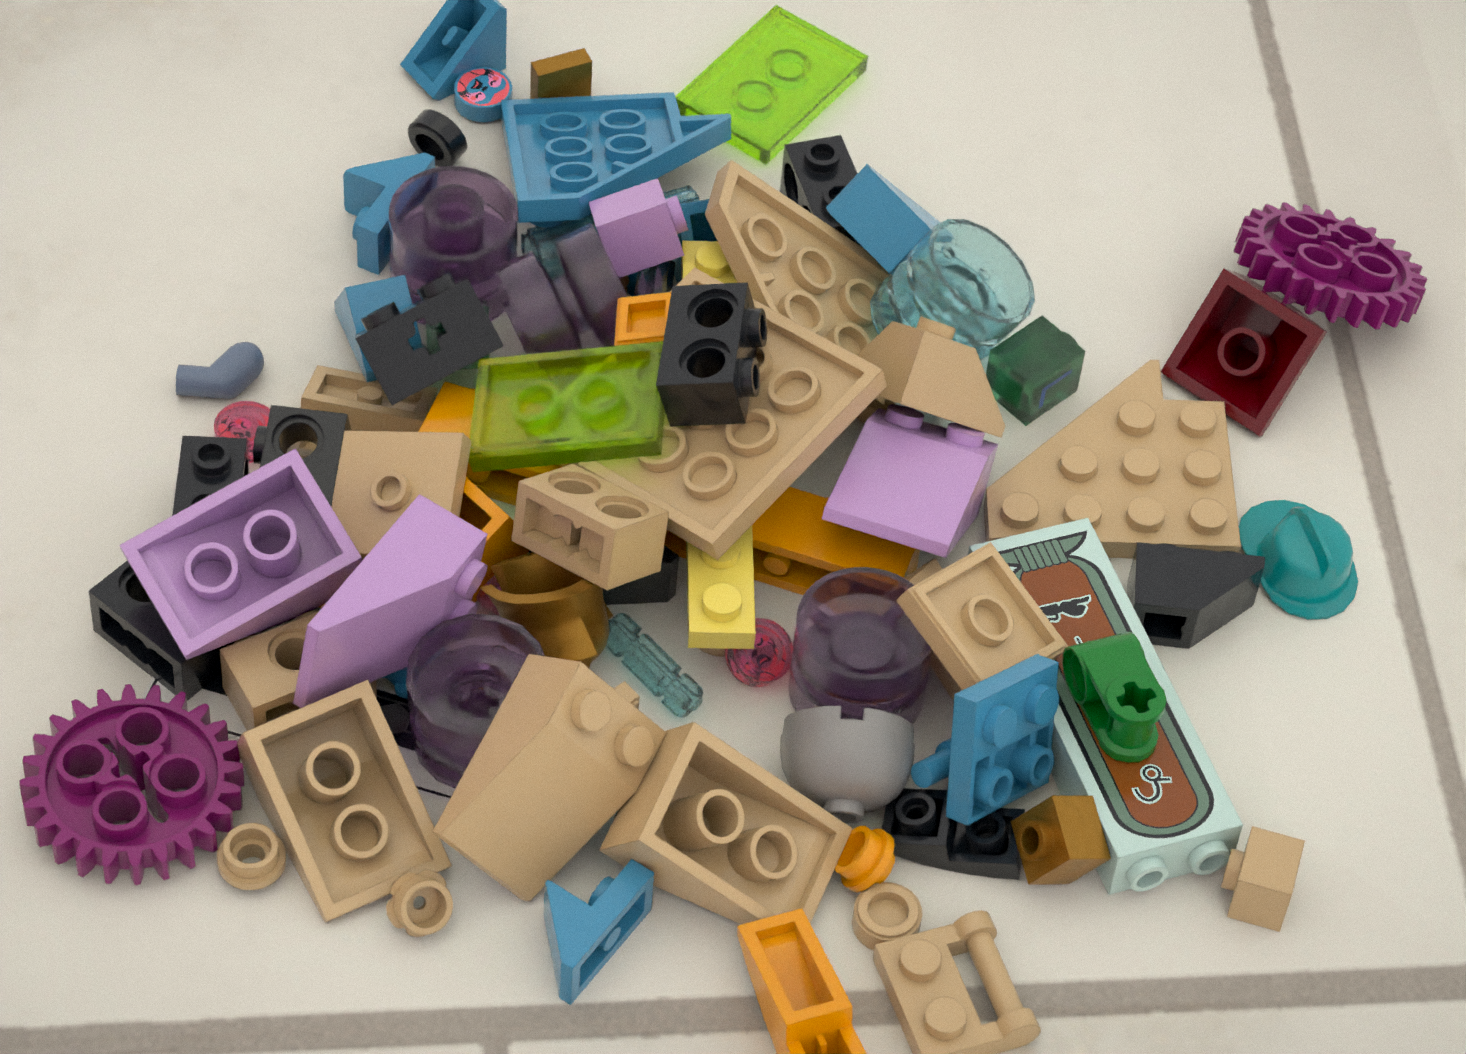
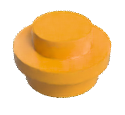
M864 825L854 828L834 871L840 874L842 884L853 892H862L873 884L883 883L891 873L895 863L893 837L880 828L871 830Z

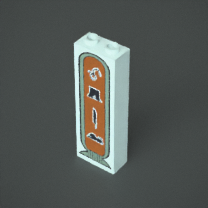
M1089 518L969 546L968 555L990 542L993 544L1068 646L1129 631L1135 634L1143 648L1147 663L1159 685L1164 689L1167 701L1163 716L1155 723L1158 731L1155 751L1149 758L1140 762L1126 763L1108 756L1099 746L1098 739L1082 708L1071 696L1063 673V654L1054 660L1059 662L1056 689L1059 694V704L1054 715L1052 738L1054 765L1051 774L1061 795L1093 796L1111 857L1110 860L1096 868L1108 895L1129 889L1146 891L1155 888L1170 878L1193 872L1198 875H1206L1224 867L1229 860L1231 848L1236 849L1243 824Z

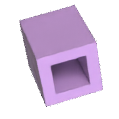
M658 178L589 202L595 226L615 280L685 256L677 235L689 230L677 195L665 199Z

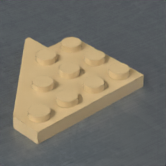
M730 160L717 172L705 216L737 282H748L754 300L855 355H858L892 321L914 327L923 289L921 286L904 275L888 273L863 247L733 160ZM877 396L857 419L866 423L867 419L878 408L887 410L888 405H895V402Z
M1149 360L986 489L983 504L986 542L1089 518L1108 558L1133 559L1137 542L1149 544L1166 543L1184 548L1219 552L1234 551L1239 553L1241 542L1224 402L1163 399L1160 361Z

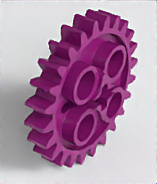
M1282 202L1280 210L1270 204H1265L1262 211L1253 208L1250 215L1244 217L1235 240L1236 244L1233 252L1240 255L1237 261L1238 265L1250 268L1247 274L1249 278L1264 280L1265 283L1262 289L1265 292H1280L1284 294L1283 303L1301 305L1304 307V312L1308 315L1316 311L1323 312L1331 323H1335L1337 318L1341 317L1345 318L1354 328L1359 327L1361 320L1376 330H1380L1383 322L1396 328L1400 320L1408 323L1412 315H1416L1426 291L1424 286L1427 282V277L1420 275L1421 265L1409 262L1412 255L1410 252L1394 250L1393 248L1396 243L1394 239H1379L1375 236L1376 228H1364L1357 225L1352 217H1348L1344 221L1336 219L1333 212L1329 209H1326L1322 215L1317 214L1307 204H1303L1301 211L1296 210L1286 202Z
M125 684L121 700L112 701L103 689L97 690L98 706L89 709L84 703L74 699L71 701L73 719L69 721L61 716L52 714L49 717L52 736L34 734L32 737L35 755L23 756L22 763L25 778L19 780L27 826H34L36 842L39 847L52 844L54 862L58 865L75 856L77 873L80 877L86 876L96 865L103 867L105 884H111L117 877L120 869H129L134 885L141 884L145 868L154 867L163 880L169 879L170 861L178 859L183 865L192 869L196 867L194 848L196 846L212 853L217 851L216 831L229 833L234 828L232 811L242 810L241 787L245 786L243 763H240L237 740H228V728L225 720L211 723L209 705L206 703L188 712L185 692L181 691L169 703L161 701L159 685H154L145 699H136L132 685ZM140 743H150L147 745H137ZM103 744L109 745L118 756V759L113 754V752L111 751L110 753L109 750ZM119 766H120L122 772L125 774V775H123V776H121V777H120ZM82 775H93L87 778H77ZM178 788H188V790L181 792L172 791ZM144 789H145V792H146V799H145L143 793L141 792V791L144 790ZM148 808L151 810L153 814L155 813L158 816V818L163 821V823L157 822L148 811ZM118 821H131V822L126 823V824H124V825H114V824H113V823H116V822H118Z

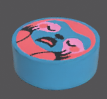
M472 68L460 74L454 84L455 107L463 117L471 121L492 122L500 119L501 100H512V83L503 72L494 68Z

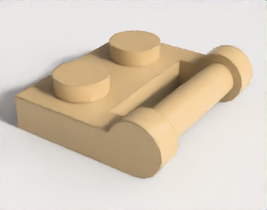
M973 911L958 918L953 924L875 944L873 961L912 1054H998L1025 1046L1039 1036L1041 1029L1034 1012L1030 1008L1023 1007L996 947L994 939L997 936V930L987 911ZM969 952L998 1017L997 1021L982 1025L952 956Z

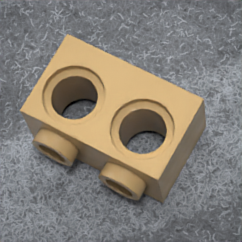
M571 464L519 481L511 541L593 584L609 590L661 571L669 511L575 464Z

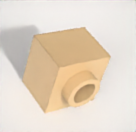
M1252 826L1244 852L1231 848L1229 860L1225 868L1221 888L1233 891L1227 917L1280 932L1292 897L1305 841Z

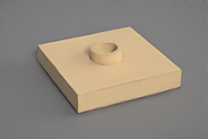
M344 431L331 507L360 553L362 560L419 494L454 515L460 516L471 448V440L464 433Z
M991 542L910 587L896 600L961 690L1036 654L1055 660L1068 647Z

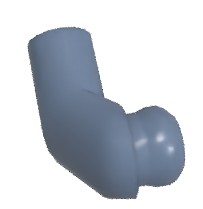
M240 342L231 346L209 367L179 364L176 374V395L222 399L235 398L263 371L264 358L260 348L251 342Z

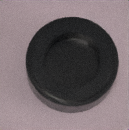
M423 110L408 127V137L413 148L418 154L427 153L435 156V165L438 167H452L467 150V141L460 128L451 119L438 111Z

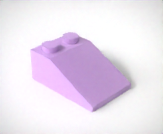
M888 405L887 410L878 408L867 419L825 505L822 520L946 558L979 515L998 444L983 440L984 432L958 423H949L947 428L924 422V414L910 407Z
M296 448L119 545L186 660L318 608L333 596L362 562L360 553Z
M419 494L307 625L293 704L302 708L368 680L370 683L434 656L450 635L457 639L460 638L470 626L478 609V604L472 601V597L487 572L488 566L481 562L488 534Z

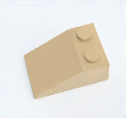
M528 654L432 833L518 898L530 902L545 886V882L547 880L550 881L637 791L667 733L582 662Z
M368 680L243 732L237 741L240 759L259 802L277 836L282 840L290 860L325 923L390 895V888L394 881L408 871L418 874L423 869H430L439 873L452 866L440 838L432 833L434 825Z
M692 722L666 730L667 734L637 791L618 810L599 851L624 867L631 859L635 860L654 872L653 886L739 924L753 922L803 908L811 923L853 828L697 723Z

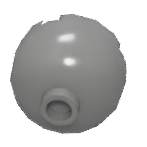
M821 706L802 709L787 715L784 719L783 733L780 740L782 770L790 787L845 824L858 823L864 819V813L882 809L897 798L908 782L914 761V727L912 723L904 718L878 709L864 708L863 720L841 719V706Z

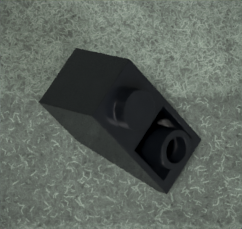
M1137 542L1128 577L1127 596L1152 645L1190 649L1254 605L1265 567V557L1240 554L1234 551L1219 552L1184 548L1166 543L1149 544Z

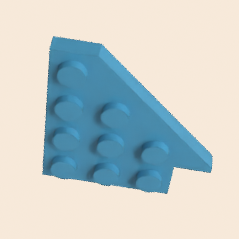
M674 92L501 100V122L518 223H531L539 227H554L562 224L564 221L581 220L592 214L589 206L590 201L657 179L731 139L730 114L681 116Z

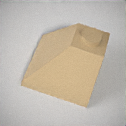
M924 317L919 318L916 328L892 321L857 355L883 369L887 387L878 397L1002 438L1005 423L977 350L952 340L956 328Z

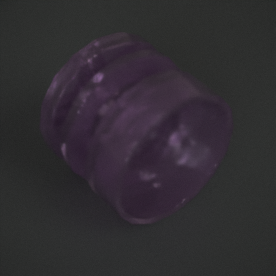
M466 614L445 620L421 637L409 656L406 688L410 709L411 740L419 763L437 781L456 789L528 654L545 656L540 643L522 625L498 615Z

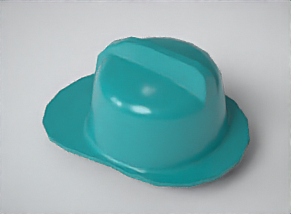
M1288 500L1265 501L1251 507L1242 516L1239 524L1241 548L1246 555L1265 557V567L1260 583L1273 603L1287 613L1307 620L1328 619L1344 612L1355 598L1358 577L1353 562V548L1350 536L1339 522L1329 515L1320 513L1305 504Z

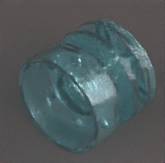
M947 219L934 226L914 247L909 258L898 264L891 276L885 278L876 287L870 301L871 319L878 335L892 321L916 328L920 317L954 327L956 331L952 340L976 348L980 361H982L993 352L996 344L1005 340L1030 315L1035 303L1033 281L1023 261L1007 242L988 228L966 219Z

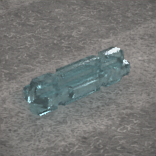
M618 613L611 620H608L610 629L606 648L616 657H622L623 655L624 659L621 663L654 696L661 697L663 695L664 698L661 703L674 716L685 718L701 706L703 702V688L689 674L683 673L680 675L679 672L682 667L648 634L640 636L639 633L642 628L629 615Z

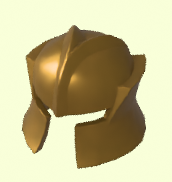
M534 552L509 558L490 566L502 591L495 588L492 584L480 588L496 606L503 620L500 624L505 639L517 659L524 664L528 654L579 661L590 668L591 663L602 653L607 645L610 629L608 619L614 616L604 602L603 588Z

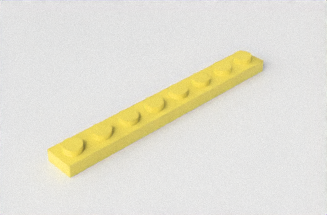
M682 240V249L685 256L681 257V280L695 267L724 284L738 283L718 241ZM752 525L718 560L686 541L688 648L754 649L756 628Z

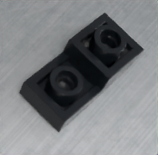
M903 788L899 796L886 805L882 829L894 839L893 854L895 856L922 865L968 875L1020 879L1022 861L1017 849L1011 821L1025 813V809L1000 808L967 826L946 817L948 790Z

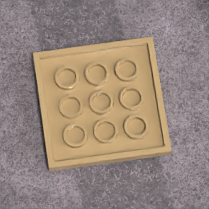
M694 267L676 286L724 283ZM753 299L755 308H763L766 314L767 342L765 347H757L756 359L760 370V390L757 397H750L746 424L670 427L656 387L661 356L619 360L615 347H613L526 432V435L533 450L558 465L564 467L575 464L669 511L667 530L718 560L887 387L883 369Z

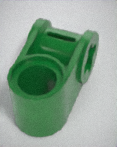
M1129 631L1066 647L1062 657L1066 684L1071 696L1082 708L1098 739L1099 746L1108 756L1126 763L1140 762L1149 758L1155 751L1158 740V731L1155 723L1163 716L1167 699L1164 689L1159 685L1146 661L1138 638Z

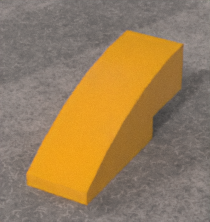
M803 908L737 926V936L748 973L777 1054H867L852 1026L853 1006Z

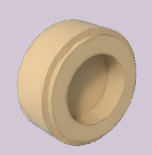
M891 882L873 884L868 889L862 891L856 898L852 916L853 932L864 946L874 951L875 944L919 933L922 907L915 894L902 885Z

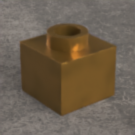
M1052 795L1011 821L1028 885L1070 884L1111 859L1093 796Z

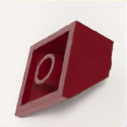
M1223 268L1163 366L1161 373L1204 401L1224 402L1227 416L1258 436H1263L1327 331L1292 304L1283 303V299L1273 292H1265L1262 289L1263 286L1249 277Z

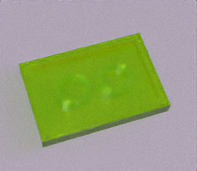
M775 5L675 97L681 116L730 114L731 139L726 142L766 165L784 148L785 144H789L866 71L868 56L780 6Z
M663 341L479 359L469 438L471 440V448L468 462L472 471L481 472L662 455L665 410L656 387Z

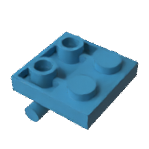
M1036 654L954 694L951 738L940 743L936 748L935 754L913 764L911 768L912 779L921 788H927L948 778L946 817L968 826L1049 783V776L1054 765L1052 738L1054 715L1059 704V694L1056 690L1059 662Z

